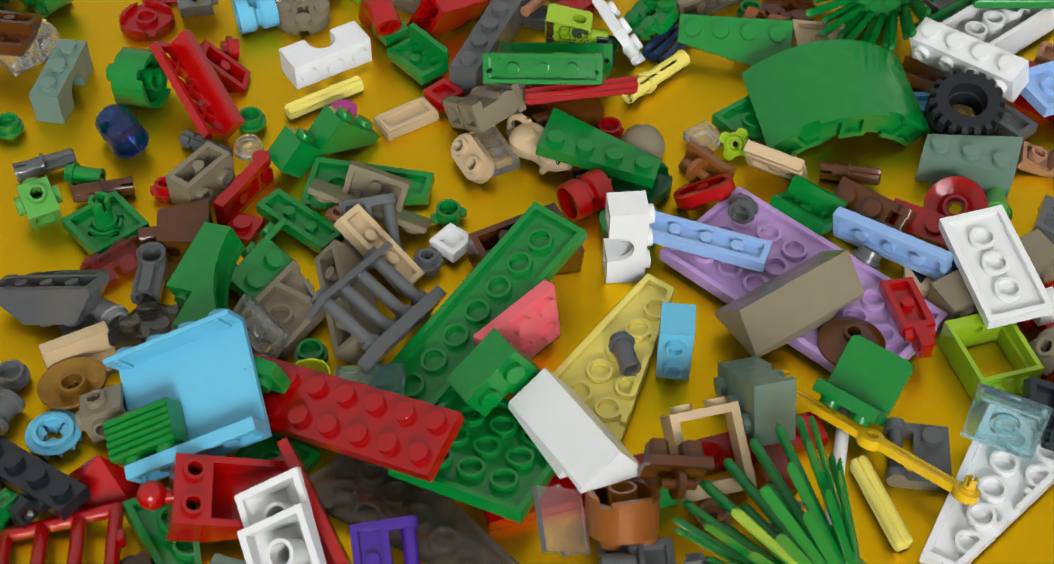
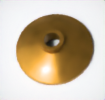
M90 357L65 359L51 366L41 376L37 384V394L44 405L53 409L65 410L79 407L80 395L105 387L107 382L106 369L100 361Z

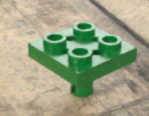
M116 190L108 194L102 191L95 192L97 200L91 194L88 198V205L61 219L63 228L96 262L139 239V227H150L149 222Z

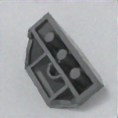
M107 269L56 270L33 272L27 275H6L0 280V306L24 325H40L41 327L65 325L66 327H75L85 321L84 317L96 309L110 280Z

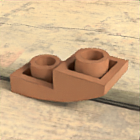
M1023 140L1016 168L1035 175L1054 178V148L1049 152L1041 146L1033 145Z

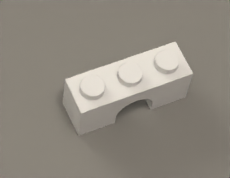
M355 21L329 30L331 45L328 47L314 48L305 40L280 48L282 72L298 90L372 61L370 37Z
M646 190L606 193L605 220L609 238L603 239L602 252L606 284L639 282L645 276V268H650L651 266L650 251L647 249V246L653 245V233L649 225L650 223H655L654 204H648Z

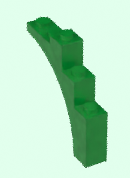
M204 222L167 282L166 286L175 296V302L182 306L181 311L172 324L175 329L181 323L198 321L208 317V314L213 310L228 309L229 286L232 275L245 247L231 227ZM253 354L262 392L269 393L274 391L285 394L291 381L279 365Z

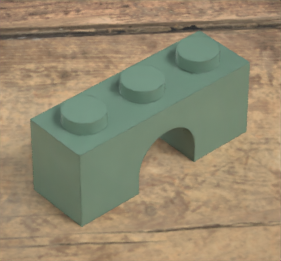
M58 40L29 93L37 121L66 123L75 105L72 97V85L85 86L94 68L87 41Z

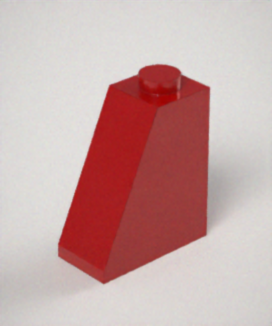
M422 0L407 26L415 23L421 29L426 30L434 39H438L480 16L491 0Z

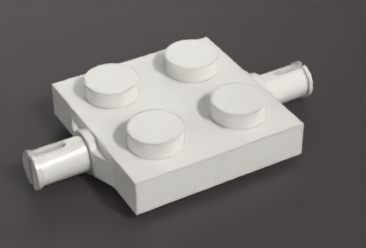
M591 0L599 12L600 18L606 22L622 45V51L628 56L630 62L637 66L646 60L640 52V49L644 46L635 33L631 36L628 34L632 31V28L624 17L617 18L621 13L611 0L607 3L605 0Z

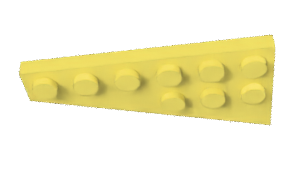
M648 273L553 372L555 376L575 391L620 442L624 436L658 341L662 302L671 303L674 296V287ZM619 331L628 332L635 340L633 347L642 368L637 374L632 376L620 374L615 354L608 347L611 335Z

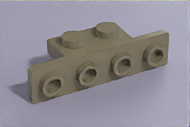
M354 160L350 163L343 188L320 179H314L307 189V193L314 195L316 200L337 204L339 201L396 193L397 203H394L397 223L399 226H402L403 230L411 234H425L431 224L430 218L403 209L411 180ZM382 205L374 206V219L384 223Z

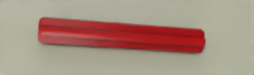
M629 76L606 79L603 85L557 84L530 87L524 89L523 97L525 104L530 106L635 94L638 92V81L636 77Z

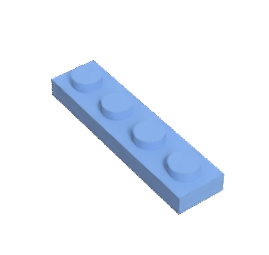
M841 206L833 213L834 237L857 247L863 244L883 256V258L935 280L952 273V252Z
M655 211V223H650L649 225L652 228L654 244L762 273L772 248V241Z

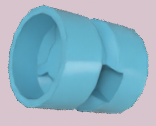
M232 0L234 17L241 34L257 31L258 26L266 29L280 25L275 0Z

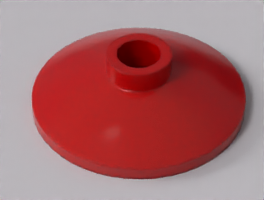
M960 176L947 177L936 182L927 192L923 208L948 217L958 215L952 214L949 211L950 207L955 204L962 208L959 214L988 208L987 197L982 188L973 180Z

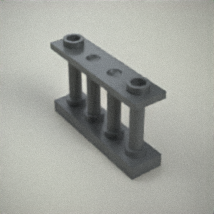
M389 241L378 249L375 246L371 247L362 257V262L329 289L322 286L310 299L313 306L305 316L311 321L325 310L363 344L362 349L365 351V354L357 364L366 372H369L427 318L447 294L438 285L429 293H426L424 290L420 292L383 259L393 246ZM375 268L411 301L410 305H404L369 272ZM357 282L362 284L396 317L389 320L352 286ZM342 295L380 330L378 333L381 336L377 333L372 335L335 300Z

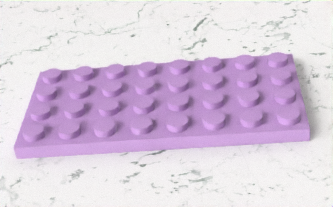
M738 186L732 192V196L738 197L740 194H746L757 203L759 210L754 219L745 224L733 221L728 214L729 198L717 203L696 222L772 241L771 252L763 273L669 247H664L660 250L659 260L726 304H729L822 251L843 249ZM850 254L864 295L863 298L837 310L835 318L850 316L870 322L882 333L888 351L909 360L915 354L912 342L906 343L903 337H901L878 289L880 281L891 280V278ZM925 300L936 322L935 332H937L943 326L944 321H947L948 313ZM822 326L787 343L831 373L833 372L835 366L822 356L817 346V337Z

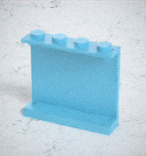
M229 309L213 310L208 314V317L198 321L181 323L174 331L166 334L152 335L142 344L134 347L120 348L116 351L115 355L103 359V365L119 370L127 412L168 397L181 402L189 441L124 466L126 480L142 484L148 480L159 481L169 477L176 453L223 456L272 437L245 319Z

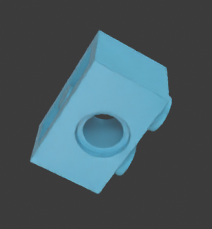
M662 302L655 377L689 380L695 339L696 305Z

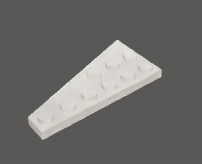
M991 398L955 478L959 481H964L965 476L971 474L974 475L972 480L975 477L979 479L976 485L981 492L978 503L975 505L963 504L954 499L949 492L919 559L920 563L970 564L1054 484V451L1041 448L1040 432L1042 427L1038 426V418L1022 414L1021 409Z

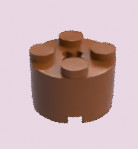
M634 477L585 492L586 531L592 538L599 541L602 549L614 551L620 549L622 545H652L658 541V533L660 531V488L658 487L657 480Z

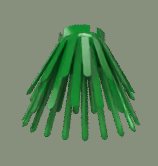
M814 0L815 3H821V2H825V1H830V0ZM833 0L806 10L807 17H813L841 7L822 17L824 24L832 22L818 32L822 38H825L856 16L854 21H851L837 34V38L855 40L870 22L860 41L875 44L885 22L881 47H888L889 51L896 48L898 15L903 39L907 40L913 38L917 33L910 9L920 22L931 13V9L922 0Z
M813 415L810 417L809 423L820 460L817 457L802 416H797L796 425L832 524H829L786 430L780 423L776 424L775 432L789 460L786 470L807 512L804 513L758 439H751L749 444L773 484L767 483L759 491L734 460L726 458L723 461L724 467L780 534L750 504L742 503L739 508L708 480H702L700 487L781 561L730 524H722L689 500L683 501L682 506L706 523L703 528L716 538L680 517L672 519L675 524L685 529L675 528L673 529L675 532L729 561L726 563L713 556L704 557L706 561L712 564H866L860 557L841 457L836 462L834 454L830 453L827 459L818 425Z

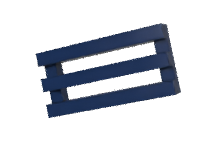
M675 21L667 32L660 36L657 35L643 48L642 55L656 63H660L675 54L676 51L684 50L687 46L678 42L673 46V43L678 40V22Z

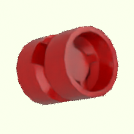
M595 168L580 175L579 180L573 178L559 185L556 190V196L565 216L569 220L576 222L589 216L593 211L597 212L605 208L606 193L614 192L606 174L600 169Z

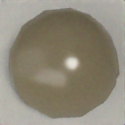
M636 124L628 128L621 138L622 141L659 159L664 154L665 143L663 136L651 125Z

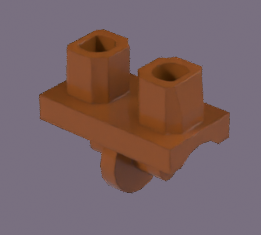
M695 141L687 142L686 153L678 168L685 172V179L691 183L724 173L731 174L733 178L736 172L734 165L729 162L724 163L714 155L713 150L707 146L702 147Z

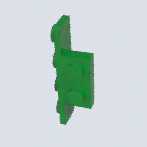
M282 217L277 224L270 221L259 234L263 239L258 244L252 241L240 255L244 259L239 265L236 264L229 287L248 304L292 261H295L271 241L287 223L288 220L285 217Z

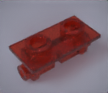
M137 235L129 239L121 238L111 245L109 250L100 255L98 253L90 255L82 262L80 270L107 269L110 276L107 284L109 285L119 279V275L114 270L115 267L118 266L124 276L137 269Z

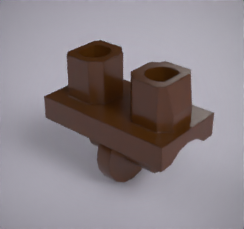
M651 438L645 445L644 461L637 468L638 479L658 480V487L660 489H668L672 500L681 501L684 499L687 490L697 489V482H702L707 470L715 468L714 457H705L701 441L698 440L681 442L678 446V455H670L668 440L665 438Z

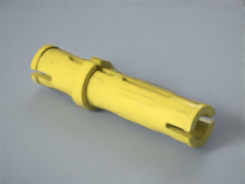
M678 50L649 71H642L636 76L638 92L621 95L622 99L631 104L643 94H650L656 89L658 84L690 64L689 55L684 50Z

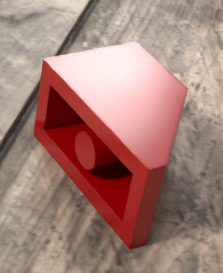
M208 40L202 41L199 45L227 92L240 94L245 92L251 72Z

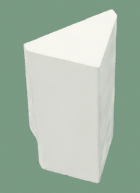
M546 368L541 370L509 401V410L559 479L569 477L580 494L638 477L637 468L640 466V463L575 391Z
M300 467L288 470L234 496L244 529L237 531L246 564H326Z

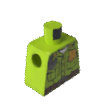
M549 3L545 24V42L608 43L609 30L593 29V14L591 12Z

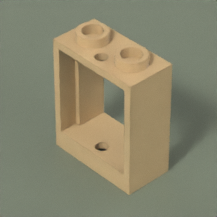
M725 396L704 400V408L692 410L691 403L669 407L671 415L660 417L664 438L669 443L670 455H678V446L684 441L680 422L724 413L735 463L757 487L738 401L726 403ZM732 475L709 480L723 494L744 490ZM697 483V489L687 490L681 502L685 500L693 502L711 498V496L700 487V483Z

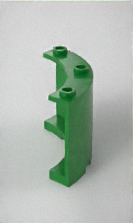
M847 39L811 42L776 53L754 63L752 67L741 73L766 145L792 156L821 144L820 139L837 135L838 139L864 136L865 132H876L879 137L891 139L908 147L931 131L898 56L888 49L873 43Z

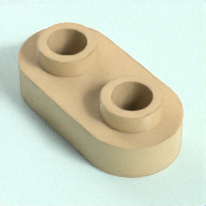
M467 133L459 135L453 141L451 147L453 160L467 179L477 184L487 182L494 172L495 163L493 158L478 138Z

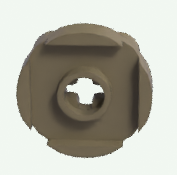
M282 0L276 4L280 19V25L278 26L288 34L300 35V31L308 30L309 35L315 34L325 29L330 23V3L328 0Z

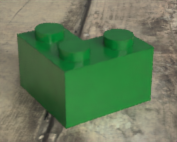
M493 328L446 377V380L468 405L485 417L509 392L514 396L520 392L541 369L527 354L496 328Z

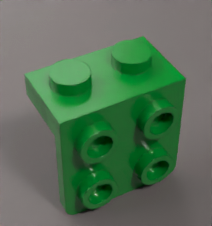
M854 335L848 342L828 381L818 377L812 390L821 394L819 401L838 411L841 405L852 411L849 418L867 428L871 422L883 427L914 371V365L866 338Z

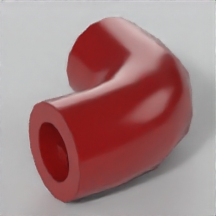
M362 0L358 15L363 25L372 28L373 25L375 33L379 36L391 35L401 28V20L392 0Z

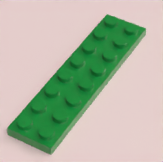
M534 201L369 386L438 406L446 395L455 390L446 380V377L475 348L473 335L544 279L550 282L587 239L586 230Z

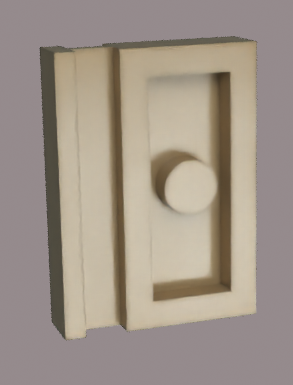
M751 140L747 141L743 149L746 152L745 158L749 166L790 181L797 174L804 178L808 176L805 160Z

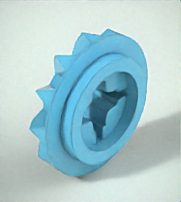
M51 410L42 413L30 422L25 431V443L34 456L42 455L46 460L53 455H58L62 458L67 450L75 451L76 443L83 440V434L78 427L76 415L67 410ZM47 432L56 435L61 433L62 438L57 439L53 437L49 439Z

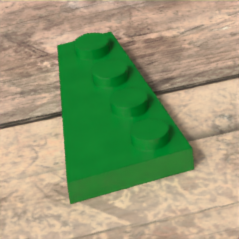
M680 14L678 43L727 58L737 63L740 62L752 66L758 61L791 48L793 21Z
M553 108L537 144L535 154L587 170L597 168L607 176L652 189L662 161L556 108Z
M315 156L300 202L314 211H327L329 208L338 205L334 202L324 203L316 200L314 195L307 193V189L314 179H320L343 188L352 161ZM362 163L412 181L404 206L428 204L434 184L433 172Z

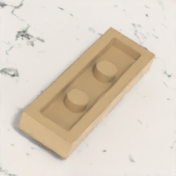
M356 204L341 216L333 225L362 256L373 246L378 249L387 241L392 243L393 246L383 259L412 285L424 275L425 272L359 204ZM381 275L400 295L403 294L393 284H391L383 275Z

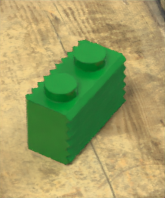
M168 397L161 398L102 423L104 427L103 432L106 435L107 452L110 455L108 459L111 463L126 466L189 441L181 402Z

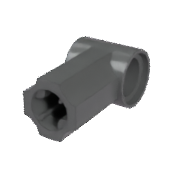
M153 241L142 244L136 252L138 266L130 297L132 303L139 305L142 309H154L155 305L161 303L165 281L171 275L164 245Z

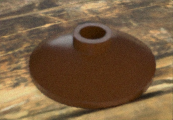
M850 316L829 320L820 328L817 337V346L820 353L834 366L838 363L848 342L854 335H860L885 349L886 343L882 333L873 324Z

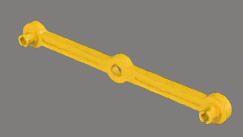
M782 370L784 371V377L794 376L792 372L789 375L790 371ZM796 388L797 405L855 437L856 442L862 448L881 452L950 492L954 499L963 504L975 505L978 503L981 492L976 487L979 479L975 477L972 480L974 475L967 474L964 481H959L885 439V436L878 430L864 427Z

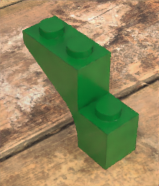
M325 105L308 131L302 127L296 130L285 125L268 152L270 153L271 161L281 172L302 178L313 165L315 156L324 157L332 153L371 146L376 143L380 136L372 129L373 123L365 116L359 114L355 117L344 107L339 106L336 109Z

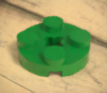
M639 0L625 14L624 18L632 28L631 33H635L639 40H651L650 35L657 33L660 36L673 26L679 15V11L676 9L679 3L677 0Z

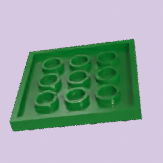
M456 390L446 395L438 406L460 412L465 420L433 482L388 469V475L518 523H522L556 473L509 410L508 403L510 400L503 398L484 417L468 405Z

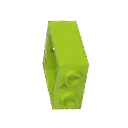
M980 314L944 321L938 344L974 404L990 401L991 398L999 400L1005 396L1022 394L1024 379L1030 376L1041 378L1044 367L1016 323L986 329ZM997 341L1013 366L1014 371L984 377L966 347Z

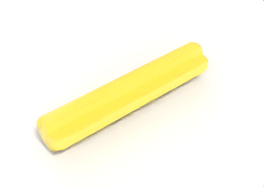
M356 75L286 103L284 105L285 115L289 120L304 116L323 108L325 105H330L338 100L362 92L364 90V83Z
M864 455L853 458L849 468L892 548L898 552L910 548L913 538L870 460Z

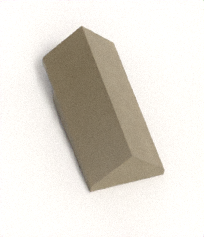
M848 249L822 251L716 310L715 316L752 356L761 357L834 319L837 310L863 298L864 292Z

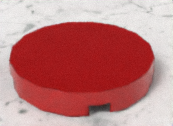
M156 0L144 1L145 4L141 5L133 3L125 8L119 16L122 33L125 37L134 41H155L165 37L175 26V16L172 8L168 4Z

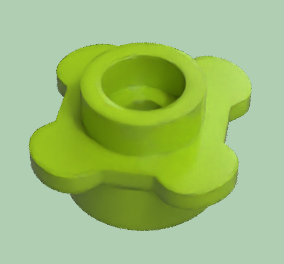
M738 128L737 131L732 133L722 132L719 140L724 146L723 157L726 160H733L736 156L741 155L745 157L746 152L743 149L749 140L748 131L745 128ZM734 141L738 142L737 147L733 146Z

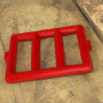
M114 502L74 512L65 521L56 516L29 523L25 528L15 526L3 529L0 532V564L10 563L13 542L33 537L30 564H46L50 533L70 528L66 564H82L87 524L107 519L104 564H120L121 548L127 546V535L123 529L124 507L121 503Z

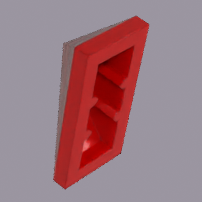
M96 455L69 474L70 477L86 485L92 495L78 509H89L114 502L122 504L124 501L135 498L137 490L141 485L126 480L123 467L111 463L110 460L100 455Z

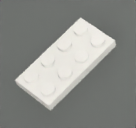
M1002 205L939 219L938 228L949 251L953 253L954 262L986 329L1053 314L1054 304Z

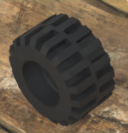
M961 69L954 70L953 75L949 72L944 74L942 79H938L934 83L923 114L931 130L928 134L994 136L1005 112L1006 100L1002 97L1003 91L1001 87L996 88V81L992 78L990 80L986 79V74L980 72L977 75L974 74V70L967 69L966 73H962ZM958 104L968 106L977 115H961L954 111L951 106Z

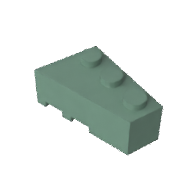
M927 134L915 180L935 184L947 177H965L976 182L982 188L985 195L990 188H1002L1007 199L1015 176L1024 137Z
M758 356L718 363V377L714 378L715 393L717 397L725 396L726 403L739 402L745 433L749 440L756 438L762 446L780 443L775 432V426L778 423L783 425L790 441L796 440V378L793 376L784 377V371L780 369L772 370V364Z

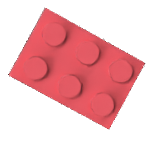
M544 279L474 334L475 347L493 328H496L532 359L561 334L554 284Z

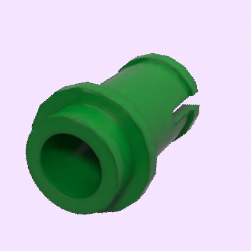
M73 162L72 164H67L64 169V181L69 182L71 186L101 181L100 178H104V181L106 180V171L103 168L80 166L78 162Z

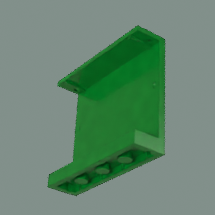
M500 42V52L483 53V83L603 85L613 72V43Z

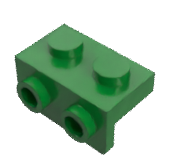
M415 23L408 25L409 38L387 49V58L421 85L449 71V52L446 46L439 43L426 30L421 29Z
M799 174L793 176L787 191L773 195L769 203L820 236L833 231V213L839 206L846 208L848 205L846 200Z

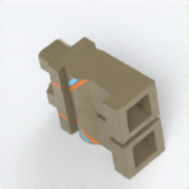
M483 83L484 86L474 87L470 94L464 98L449 96L443 99L442 103L451 127L482 133L512 116L515 112H522L527 109L523 95L524 89L530 88L531 84Z

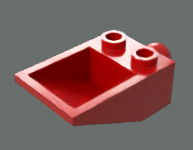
M176 453L170 471L169 489H166L159 481L148 480L139 486L136 499L138 504L146 510H157L164 504H168L166 541L207 543L239 539L237 531L244 529L234 496L288 471V465L286 461ZM193 503H196L199 509L191 510Z

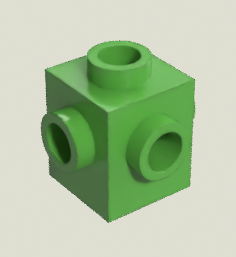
M47 176L42 178L31 177L24 180L21 185L16 186L18 197L13 199L19 216L26 215L32 230L61 221L62 215L58 204L62 203L63 200L58 186H51Z

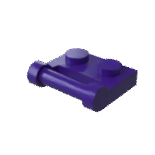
M403 516L349 525L353 564H393L390 532L401 531L405 564H420L416 529L419 528L418 516Z

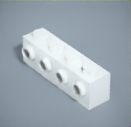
M925 17L917 27L916 35L910 38L912 58L945 73L949 72L951 75H953L954 70L961 69L962 73H966L967 69L974 70V74L977 75L982 72L986 74V79L990 80L992 78L996 81L995 87H1001L1003 91L1002 97L1012 103L1029 82V60L928 17Z

